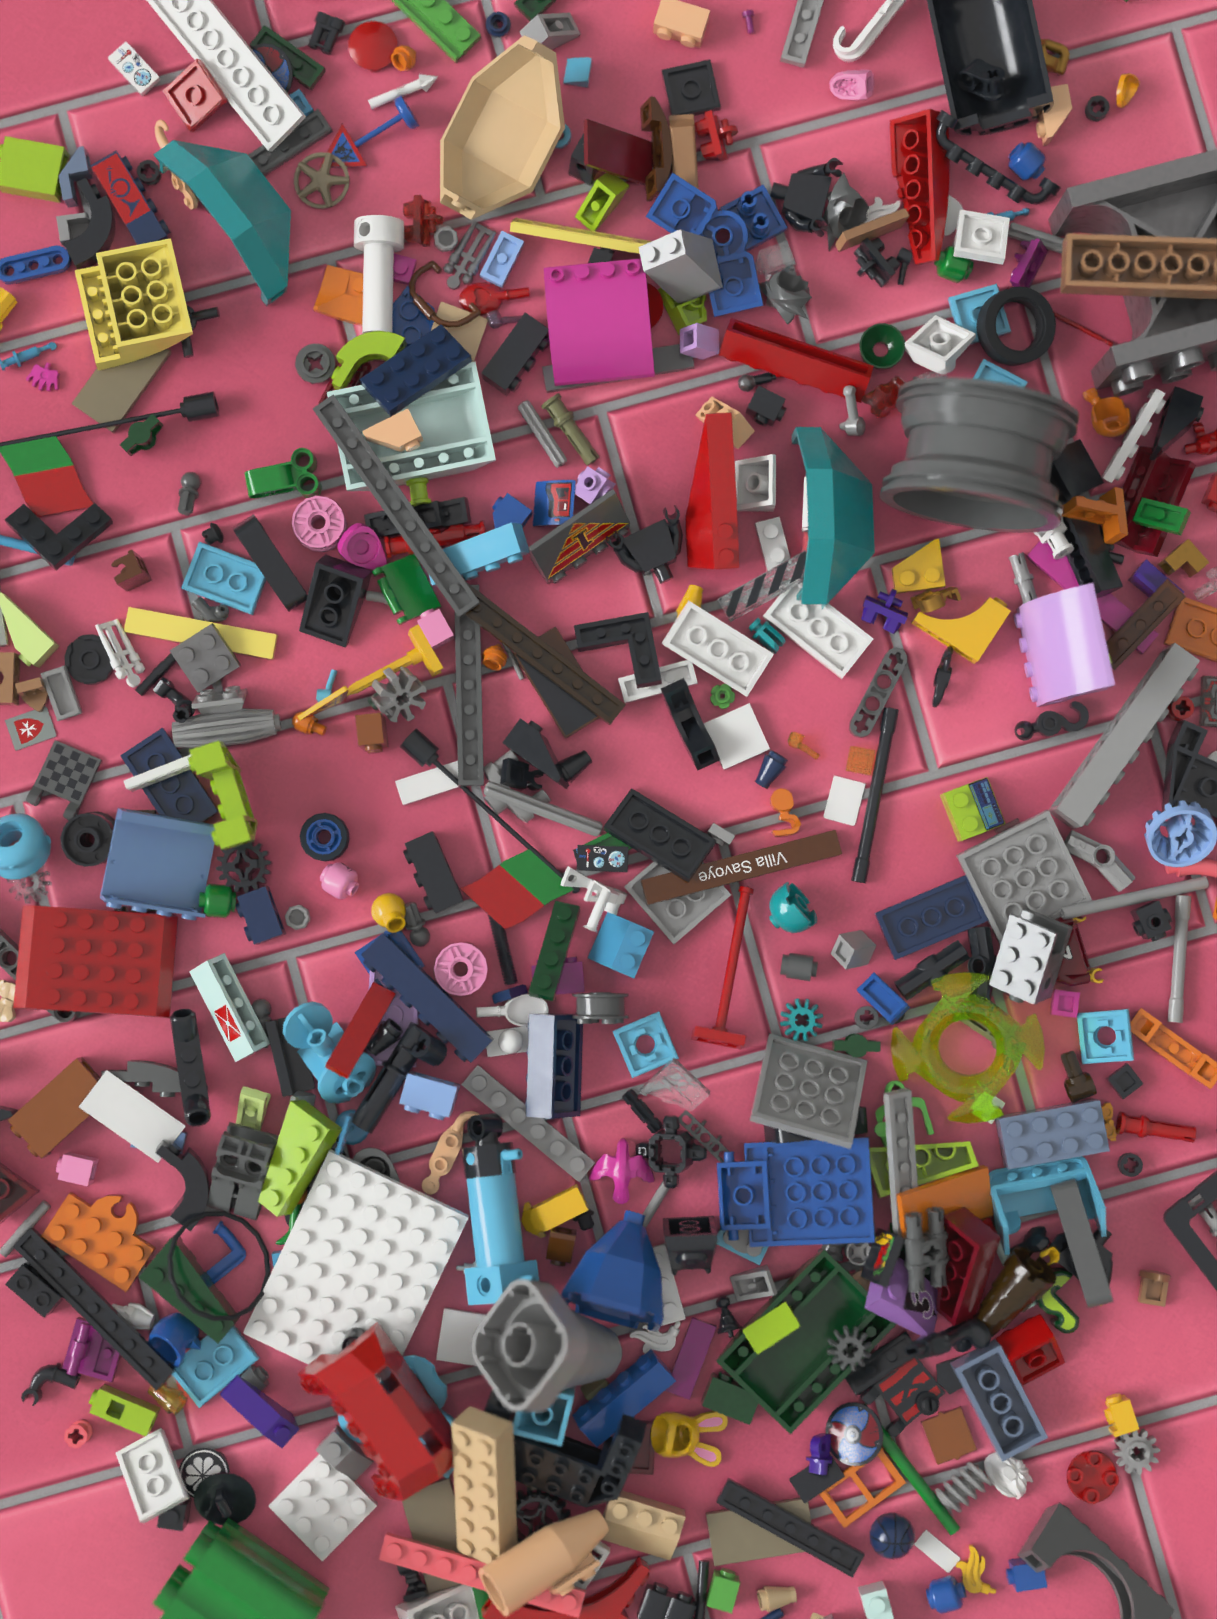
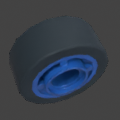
M328 813L315 814L308 818L300 832V842L305 853L313 859L320 861H331L342 856L348 848L350 840L349 830L344 821ZM324 830H328L331 834V840L327 844H321L318 838L319 834Z

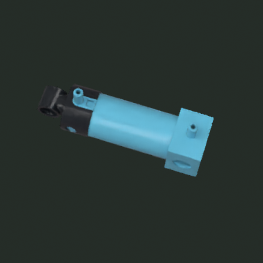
M492 1113L470 1117L467 1123V1131L470 1138L475 1141L473 1147L462 1148L476 1267L464 1269L468 1305L496 1303L506 1288L516 1280L539 1281L537 1260L525 1261L515 1179V1160L521 1159L523 1152L521 1149H513V1142L500 1143L498 1141L503 1131V1122L499 1115Z

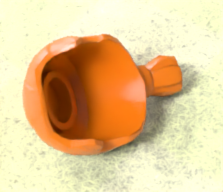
M1095 387L1082 393L1084 399L1093 406L1091 422L1094 430L1099 435L1111 438L1120 436L1127 431L1131 423L1130 409L1125 407L1121 398L1107 397L1101 399Z

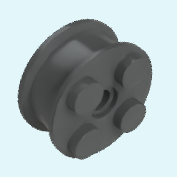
M590 992L572 994L573 997H576V1014L572 1015V1018L577 1019V1024L599 1023V1019H602V1024L624 1023V1019L629 1018V1015L625 1014V997L629 996L627 993Z

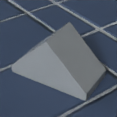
M767 1264L730 1276L737 1301L775 1296L777 1294Z

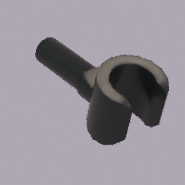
M901 248L896 258L897 261L903 263L900 268L898 285L904 284L906 270L912 258V252L905 248Z

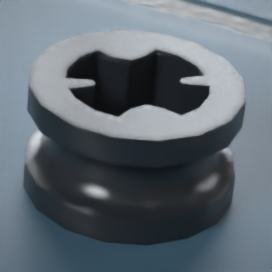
M1103 96L1092 97L1085 107L1086 117L1091 121H1101L1109 111V102ZM1097 104L1101 105L1100 111L1097 113L1092 111L1094 106H1097Z
M145 160L138 165L137 174L142 183L152 186L160 181L161 171L154 161ZM147 168H151L155 172V174H151V178H147L143 174L144 171L147 172Z
M1125 1153L1119 1157L1117 1166L1122 1174L1134 1177L1142 1171L1143 1163L1137 1155ZM1128 1158H1131V1161H1136V1166L1132 1167L1133 1171L1129 1172V1169L1124 1168V1164L1128 1163Z

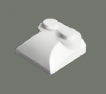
M935 315L905 342V351L913 362L936 373L947 374L955 369L956 359L976 338V333Z

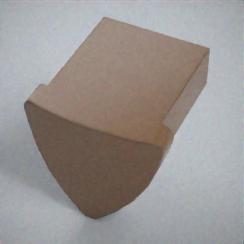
M38 677L16 683L17 693L34 710L42 712L49 697L43 679Z
M1140 1270L1139 1276H1141L1138 1302L1165 1307L1171 1276L1154 1270Z

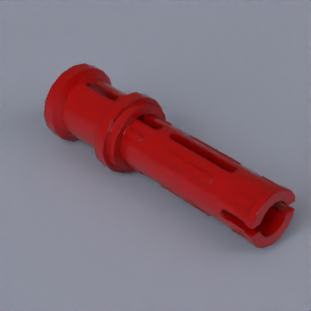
M1119 1112L1117 1116L1116 1133L1120 1135L1130 1133L1136 1134L1139 1138L1149 1135L1194 1143V1139H1196L1195 1126L1149 1120V1117L1145 1115L1140 1117L1129 1116L1125 1112Z

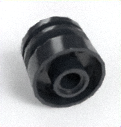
M99 811L83 813L71 818L63 827L60 837L61 847L66 857L73 863L84 867L96 866L107 862L115 819L109 814ZM90 833L95 838L94 844L89 841Z

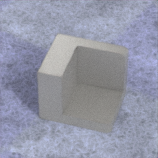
M86 212L56 216L59 238L64 248H66L65 242L80 236L88 228L90 218Z
M861 930L839 934L831 955L845 969L866 966L877 945Z

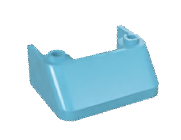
M1075 1157L1010 1170L1001 1168L989 1173L993 1218L997 1233L1001 1237L1000 1242L1005 1255H1010L1009 1235L1016 1233L1020 1229V1217L1057 1210L1050 1185L1074 1178L1088 1220L1095 1219L1101 1237L1106 1236V1207L1088 1161L1084 1157Z

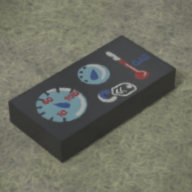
M578 845L577 871L627 872L628 847Z

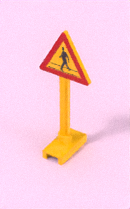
M418 624L409 630L408 635L415 648L408 651L406 656L358 680L348 688L346 686L340 688L298 715V718L301 721L345 702L347 696L357 694L372 686L375 679L380 682L387 678L383 673V670L391 668L397 673L400 671L401 666H414L423 661L433 678L442 673L443 666Z

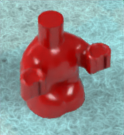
M1202 422L1193 424L1196 440L1194 443L1184 445L1185 454L1212 455L1217 452V429L1206 434Z

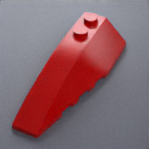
M933 109L890 120L893 177L897 178L899 186L897 190L898 197L902 200L904 209L906 208L909 214V218L906 220L910 230L908 237L916 265L939 260L948 210L950 159L945 156L947 151L937 141L936 130L940 121L936 118L940 112ZM948 127V129H947V131H946V136H947L948 139H949V127Z
M732 412L707 413L705 415L685 515L687 566L703 569L740 568Z

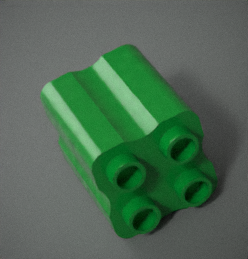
M228 1517L221 1528L212 1521H208L183 1558V1560L194 1567L192 1571L179 1564L152 1604L164 1612L160 1619H316L324 1605V1599L330 1588Z

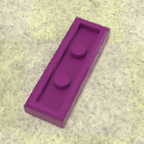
M692 1317L672 1370V1375L676 1382L666 1389L667 1392L690 1400L715 1333V1325Z

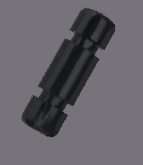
M629 1089L622 1096V1099L627 1105L630 1104L632 1106L631 1109L643 1123L647 1124L646 1127L652 1133H656L662 1128V1123L657 1117L653 1116L654 1113L641 1099L637 1098L638 1095L635 1091Z

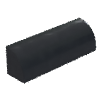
M1066 499L1060 501L1062 505L1068 502ZM1063 516V522L1067 527L1064 535L1069 544H1072L1074 550L1067 555V558L1079 586L1093 583L1096 599L1123 587L1097 524Z

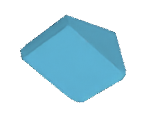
M568 58L563 84L588 88L592 58Z

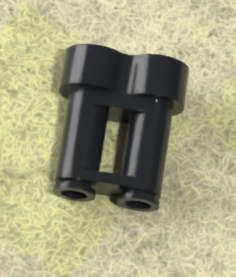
M318 11L314 20L316 25L308 47L314 50L319 48L323 53L331 55L338 34L342 33L345 22ZM327 31L328 35L324 45L319 44L323 32Z

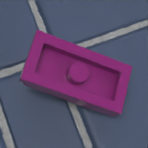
M1038 238L1031 240V242L1022 241L1020 243L1026 252L1024 254L1015 253L1014 255L1019 263L1011 274L1010 282L1013 287L1030 288L1048 252L1041 239Z

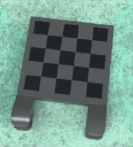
M55 740L34 786L27 795L26 801L31 805L38 806L44 791L68 800L70 803L65 809L63 817L70 820L78 815L82 802L102 760Z

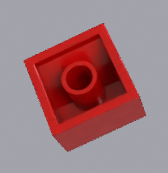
M1041 1314L1026 1319L1022 1324L1013 1329L1005 1330L1000 1336L995 1338L1001 1345L1021 1386L1065 1363L1056 1338Z

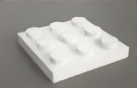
M318 1454L268 1507L323 1561L377 1507L378 1503L355 1480L334 1469Z

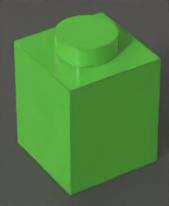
M721 1568V1571L714 1569L706 1597L708 1607L732 1613L740 1586V1579L736 1572L726 1568Z

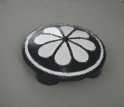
M199 1448L191 1451L184 1457L179 1467L187 1493L193 1498L197 1486L203 1479L217 1473H230L225 1455L210 1448Z

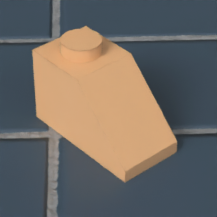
M408 408L362 431L367 441L399 452L404 450L407 452L413 451L420 446V442L424 441Z

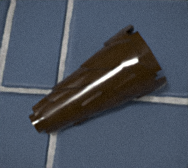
M1018 1246L1013 1249L1003 1263L1004 1267L992 1282L991 1286L993 1287L980 1303L981 1307L974 1317L988 1327L991 1338L1001 1329L1006 1328L1021 1312H1025L1056 1283L1055 1280L1057 1278L1052 1268L1040 1256L1037 1260L1032 1259L1030 1256L1034 1252L1027 1248Z

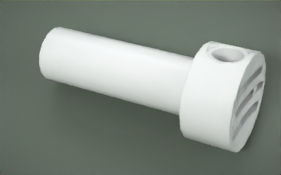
M385 215L361 216L354 220V247L364 251L362 334L374 331L392 333L394 253L404 249V221Z

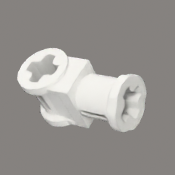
M1061 516L1060 526L1056 529L1033 532L1039 537L1042 544L1048 543L1050 545L1055 560L1069 555L1074 550L1073 545L1069 544L1064 535L1067 527L1063 522V516Z

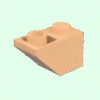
M1068 84L1051 87L1054 106L1047 113H1044V110L1038 113L1039 123L1036 124L1038 138H1042L1043 146L1050 143L1072 110Z
M711 397L697 412L696 417L704 423L707 413L732 412L734 448L739 449L754 433V429L739 411Z

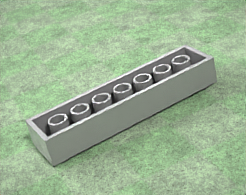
M1176 643L1161 651L1049 808L1050 814L1071 829L1089 825L1096 815L1093 812L1099 804L1103 805L1110 795L1108 789L1113 784L1119 783L1125 774L1123 768L1128 763L1132 764L1140 753L1137 750L1143 742L1147 743L1155 732L1152 730L1153 726L1157 722L1161 723L1169 713L1168 705L1172 701L1176 702L1184 691L1181 688L1187 680L1190 682L1197 674L1199 669L1196 666L1200 662L1199 659Z

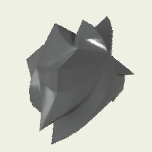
M845 173L840 176L832 192H829L827 195L829 204L823 219L827 222L828 226H821L819 228L827 231L829 251L835 239L839 238L842 232L857 227L867 220L869 206L865 199L850 187Z
M780 271L774 274L769 281L759 283L761 292L767 296L766 306L776 308L786 324L791 323L795 315L808 319L802 307L812 297L810 296L808 282L803 280L801 276Z

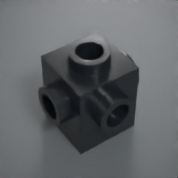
M1152 901L1130 911L1135 921L1132 923L1136 934L1142 936L1143 939L1151 938L1152 942L1167 936L1165 932L1172 929L1169 924L1172 922L1171 916L1166 908H1162L1159 901Z

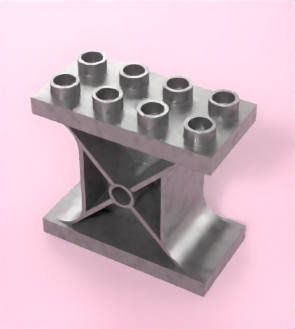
M1217 149L1067 188L1048 219L1052 234L1060 237L1067 235V233L1085 232L1098 235L1217 239ZM1123 296L1132 327V340L1111 346L1091 370V375L1097 390L1111 386L1114 396H1123L1144 388L1142 381L1148 380L1156 374H1160L1162 383L1167 384L1191 376V369L1202 365L1206 361H1209L1211 371H1217V299Z

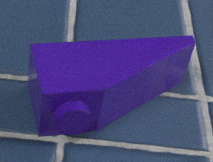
M238 1374L220 1393L221 1397L261 1434L281 1448L299 1431L297 1422L291 1412Z

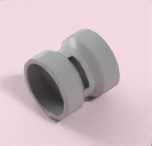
M846 1243L844 1253L851 1263L860 1266L865 1264L871 1247L868 1243Z

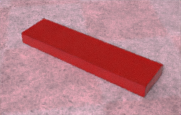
M373 982L328 1059L325 1068L346 1079L349 1078L396 993Z

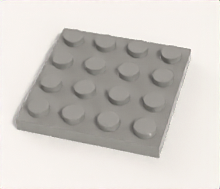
M1045 810L956 855L1000 946L1010 914L1021 917L1023 909L1028 908L1056 919L1061 916V907L1093 901L1049 810Z
M769 1033L750 1121L850 1149L853 1144L868 1060Z

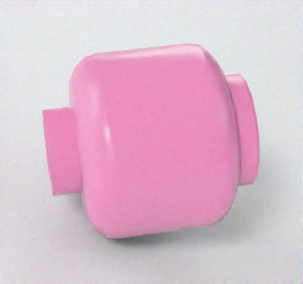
M343 863L329 864L321 873L322 889L339 900L353 896L359 888L357 872Z

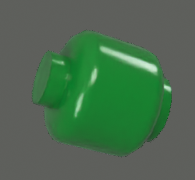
M948 246L944 251L940 252L939 260L934 261V265L937 266L939 277L959 283L969 277L974 262L971 259L953 256L954 246Z
M208 884L204 892H199L198 907L203 908L205 916L227 918L230 912H235L236 892H232L231 887Z

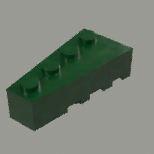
M172 1236L139 1278L215 1342L219 1343L239 1318L235 1320L212 1321L194 1314L178 1299L169 1280L167 1256L174 1237ZM179 1237L172 1260L174 1279L182 1296L196 1309L213 1316L236 1314L221 1291H218L207 1272H204L196 1261L194 1254L182 1242L183 1239Z

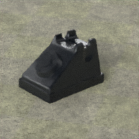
M714 1216L663 1218L665 1247H667L672 1274L676 1275L679 1270L704 1269L709 1274L716 1245H718Z

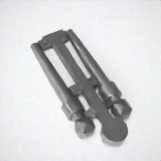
M473 221L455 252L450 255L449 263H446L444 266V272L447 274H451L454 268L457 270L455 275L450 276L447 280V285L450 289L455 290L460 286L459 278L462 274H465L462 278L463 282L467 285L471 284L472 277L477 274L478 267L486 255L496 232ZM477 228L480 232L468 253L463 252L474 229ZM484 235H489L477 257H472ZM459 256L464 258L460 266L457 265L460 260ZM469 261L472 262L473 264H470L469 268L466 271L465 268L467 264L469 263Z

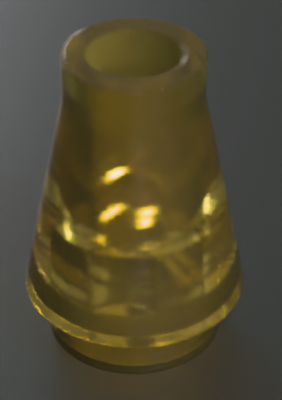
M165 1384L159 1390H155L150 1386L147 1392L168 1414L177 1415L187 1402L184 1392Z

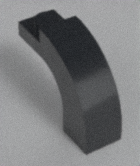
M87 178L77 183L91 210L90 224L80 236L64 243L77 270L95 265L98 262L96 253L108 251L115 234V217L107 195L101 197L95 183L90 185Z
M684 678L661 688L670 716L697 771L720 761L715 744L702 722Z
M162 1140L157 1146L155 1153L176 1168L185 1181V1192L170 1214V1217L183 1226L187 1220L205 1211L209 1192L208 1174L202 1160L190 1147L182 1155L180 1153L182 1150L179 1146L171 1141L167 1143ZM198 1221L190 1224L186 1229L191 1232Z

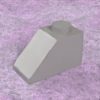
M570 13L537 14L519 31L522 37L524 35L530 37L551 50L581 35Z
M338 1425L316 1448V1451L334 1469L355 1481L374 1462L366 1456L363 1450Z

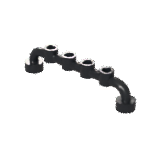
M943 110L936 119L940 123L936 130V138L939 145L947 151L945 156L955 163L962 160L968 164L966 170L977 177L980 173L987 176L988 180L986 183L999 190L1001 186L1007 189L1009 192L1006 196L1018 204L1021 199L1030 204H1039L1045 201L1051 194L1056 196L1061 189L1060 186L1044 177L1039 184L1043 189L1038 194L1030 193L950 141L946 136V131L948 127L954 129L958 120Z

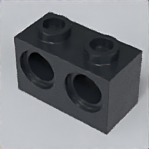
M28 1262L22 1264L5 1284L43 1318L51 1314L64 1299Z

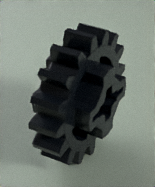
M254 841L230 848L229 850H222L225 854L224 857H217V860L222 862V866L216 867V870L223 872L219 879L228 880L225 886L232 887L235 885L234 892H240L242 887L245 893L250 892L251 886L255 890L259 889V882L267 883L264 875L272 873L266 869L268 865L272 864V861L265 859L270 854L269 851L261 852L260 850L263 845L259 843L254 846ZM248 849L254 851L259 859L250 857ZM236 852L237 856L235 859L229 862L231 855ZM243 859L245 862L250 863V867L245 869L246 872L243 869H239V864L243 863ZM256 869H260L256 878L252 880V874ZM229 872H235L239 875L241 882L233 879Z

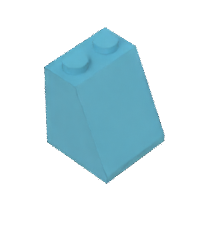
M575 1387L562 1390L553 1404L543 1412L516 1411L513 1422V1434L562 1446L574 1399Z

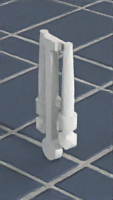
M115 619L95 625L111 660L110 664L113 670H116L117 678L123 679L127 675V684L130 687H137L141 681L137 674L143 673L145 667L143 663H140L141 659L138 653L135 652L119 620ZM116 625L126 650H122L111 627ZM103 630L106 631V633H107V635H108V638H109V640H110V642H111V644H112V646H113V648H114V650H115L116 653H114V651H113V649H112V647H111V645H110L108 639L106 638V636H105ZM129 654L130 664L125 655ZM132 667H134L137 674L133 673Z

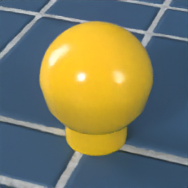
M385 893L374 900L371 907L374 921L391 933L401 931L406 924L404 919L406 908L403 899L396 894Z

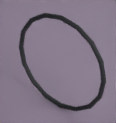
M225 1211L203 1212L187 1220L174 1235L167 1256L169 1280L178 1299L194 1314L212 1321L235 1320L252 1311L264 1296L263 1289L270 1277L269 1253L260 1234L245 1219ZM206 1216H225L242 1223L256 1237L264 1254L265 1277L261 1291L249 1307L234 1315L213 1316L196 1309L182 1296L174 1279L172 1256L178 1238L190 1224Z

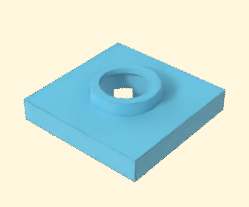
M1129 1009L1082 1012L1077 1014L1082 1064L1135 1060ZM1107 1026L1115 1031L1116 1039L1112 1044L1104 1045L1098 1040V1031L1102 1027Z
M659 1011L612 1031L632 1078L679 1059ZM649 1035L653 1038L655 1046L650 1053L644 1054L638 1051L636 1042L640 1036Z

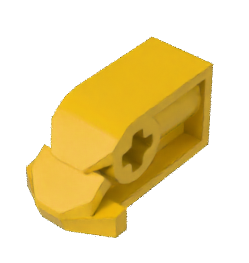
M575 1184L534 1206L531 1205L530 1201L524 1203L522 1223L526 1231L543 1238L546 1236L545 1231L588 1211L589 1206L578 1184Z

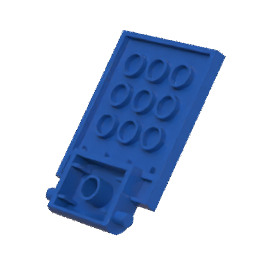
M869 1137L853 1138V1144L850 1149L820 1140L789 1143H744L745 1161L734 1162V1152H724V1162L717 1163L720 1230H728V1240H739L738 1230H749V1247L876 1242Z

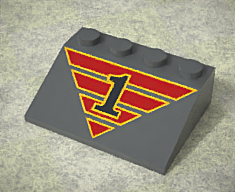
M614 489L528 547L531 561L547 584L552 581L555 584L567 576L566 571L572 567L578 569L588 561L586 557L592 553L598 555L607 549V536L610 540L614 538L617 540V534L614 531L619 532L623 537L629 533L627 529L630 528V521Z

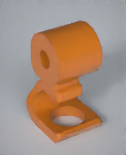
M777 789L770 797V805L775 811L780 813L779 821L789 822L792 829L773 830L771 833L775 837L794 835L799 830L801 822L796 815L789 813L794 805L792 794L787 789Z

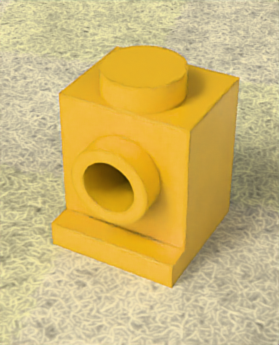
M1120 1393L1107 1396L1105 1401L1107 1409L1104 1410V1414L1108 1424H1113V1426L1108 1427L1109 1432L1114 1437L1139 1430L1130 1399Z

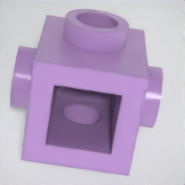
M587 466L577 478L575 495L592 504L612 490L616 484L609 480L610 474L600 467L595 471Z

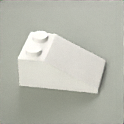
M463 1584L430 1593L428 1596L403 1602L395 1606L399 1619H480L473 1589Z

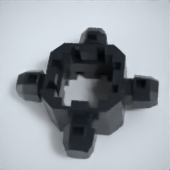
M666 1115L663 1120V1128L665 1130L655 1133L649 1139V1142L637 1144L636 1155L649 1158V1166L654 1172L665 1173L663 1175L665 1188H676L679 1184V1173L687 1170L693 1164V1161L706 1159L707 1149L701 1145H693V1137L688 1131H677L680 1126L676 1115ZM663 1139L679 1141V1146H682V1162L679 1164L664 1162L663 1157H660V1153H662L660 1141H663Z

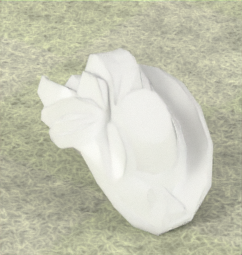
M995 1452L989 1454L984 1461V1470L988 1478L1007 1497L1020 1499L1026 1493L1027 1481L1033 1482L1032 1477L1028 1473L1029 1469L1025 1467L1022 1460L1011 1457L1002 1462Z

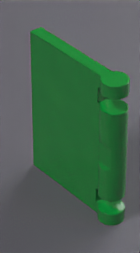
M415 554L408 555L372 570L374 576L381 573L385 576L379 579L377 583L393 614L396 615L403 611L405 615L397 619L399 625L419 617L429 609L433 608L435 610L441 607Z

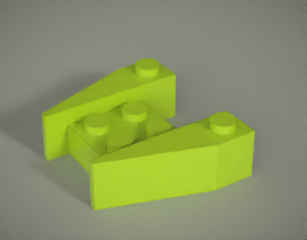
M219 740L191 749V757H188L190 768L197 775L211 780L212 791L214 795H218L221 804L218 805L222 820L226 819L225 821L213 824L215 831L211 833L215 845H220L222 850H227L255 841L258 822L254 818L240 774L241 769L225 744Z

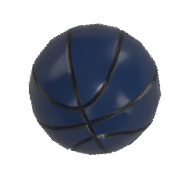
M895 1512L884 1513L876 1518L869 1532L870 1543L875 1552L884 1558L892 1560L906 1556L913 1548L915 1541L914 1528L911 1522L903 1515Z

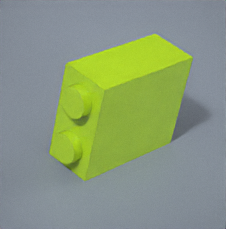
M5 136L4 144L0 145V191L2 193L60 203L62 192L59 174L68 163L70 154L64 146Z

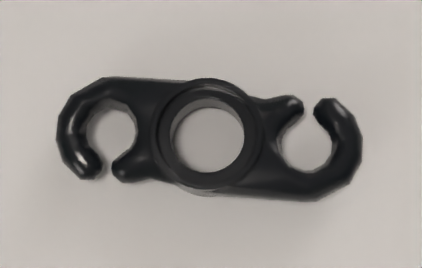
M948 646L935 674L933 683L935 690L932 700V707L934 708L940 704L952 672V667H950L953 654L952 646Z

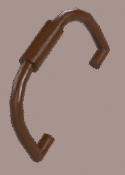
M430 261L412 275L409 282V293L413 298V303L428 320H433L438 325L442 324L444 327L451 328L463 326L481 315V311L472 302L468 307L473 313L458 321L440 319L426 301L417 295L415 283L429 269L433 268L437 274L441 273L442 269L435 261Z

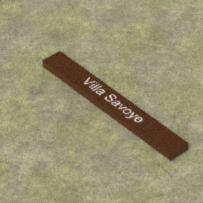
M836 830L701 864L689 883L670 872L641 880V885L646 903L651 905L842 855Z

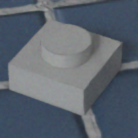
M715 823L711 825L707 832L716 840V844L721 847L724 843L729 846L735 837Z

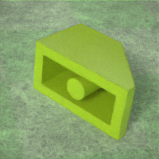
M605 173L595 181L575 218L591 231H596L618 206L629 185L620 177Z

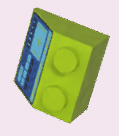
M988 777L940 795L958 842L1006 824Z

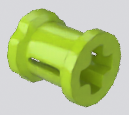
M413 478L406 481V486L410 489V504L412 506L432 502L428 498V478Z

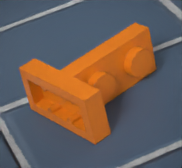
M1112 488L1100 496L1097 501L1086 499L1084 496H1075L1063 505L1061 516L1101 524L1104 543L1113 545L1128 535L1122 488Z

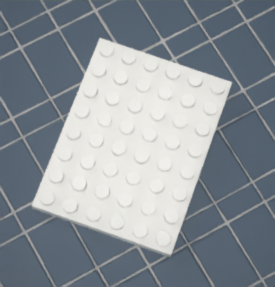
M330 1149L263 1289L264 1296L255 1306L243 1334L309 1365L321 1354H339L342 1351L344 1337L351 1328L358 1327L366 1332L378 1322L403 1356L469 1215L342 1154L337 1155L336 1151ZM350 1339L349 1343L351 1344L356 1339ZM378 1375L375 1376L379 1382L382 1381Z

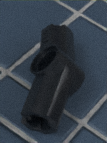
M986 926L968 929L972 955L968 961V971L972 976L968 1003L982 1006H990L993 986H990L989 982L997 956L994 955L990 927Z

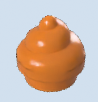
M405 45L396 47L391 55L394 67L399 71H409L412 69L416 62V51Z
M501 644L490 646L482 654V663L490 670L498 671L506 665L507 655Z

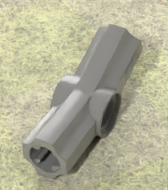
M1073 830L1066 837L1064 843L1069 853L1097 868L1118 892L1125 889L1136 878L1115 855L1113 848L1110 846L1102 845ZM1098 850H1103L1107 854V859L1103 864L1096 859Z

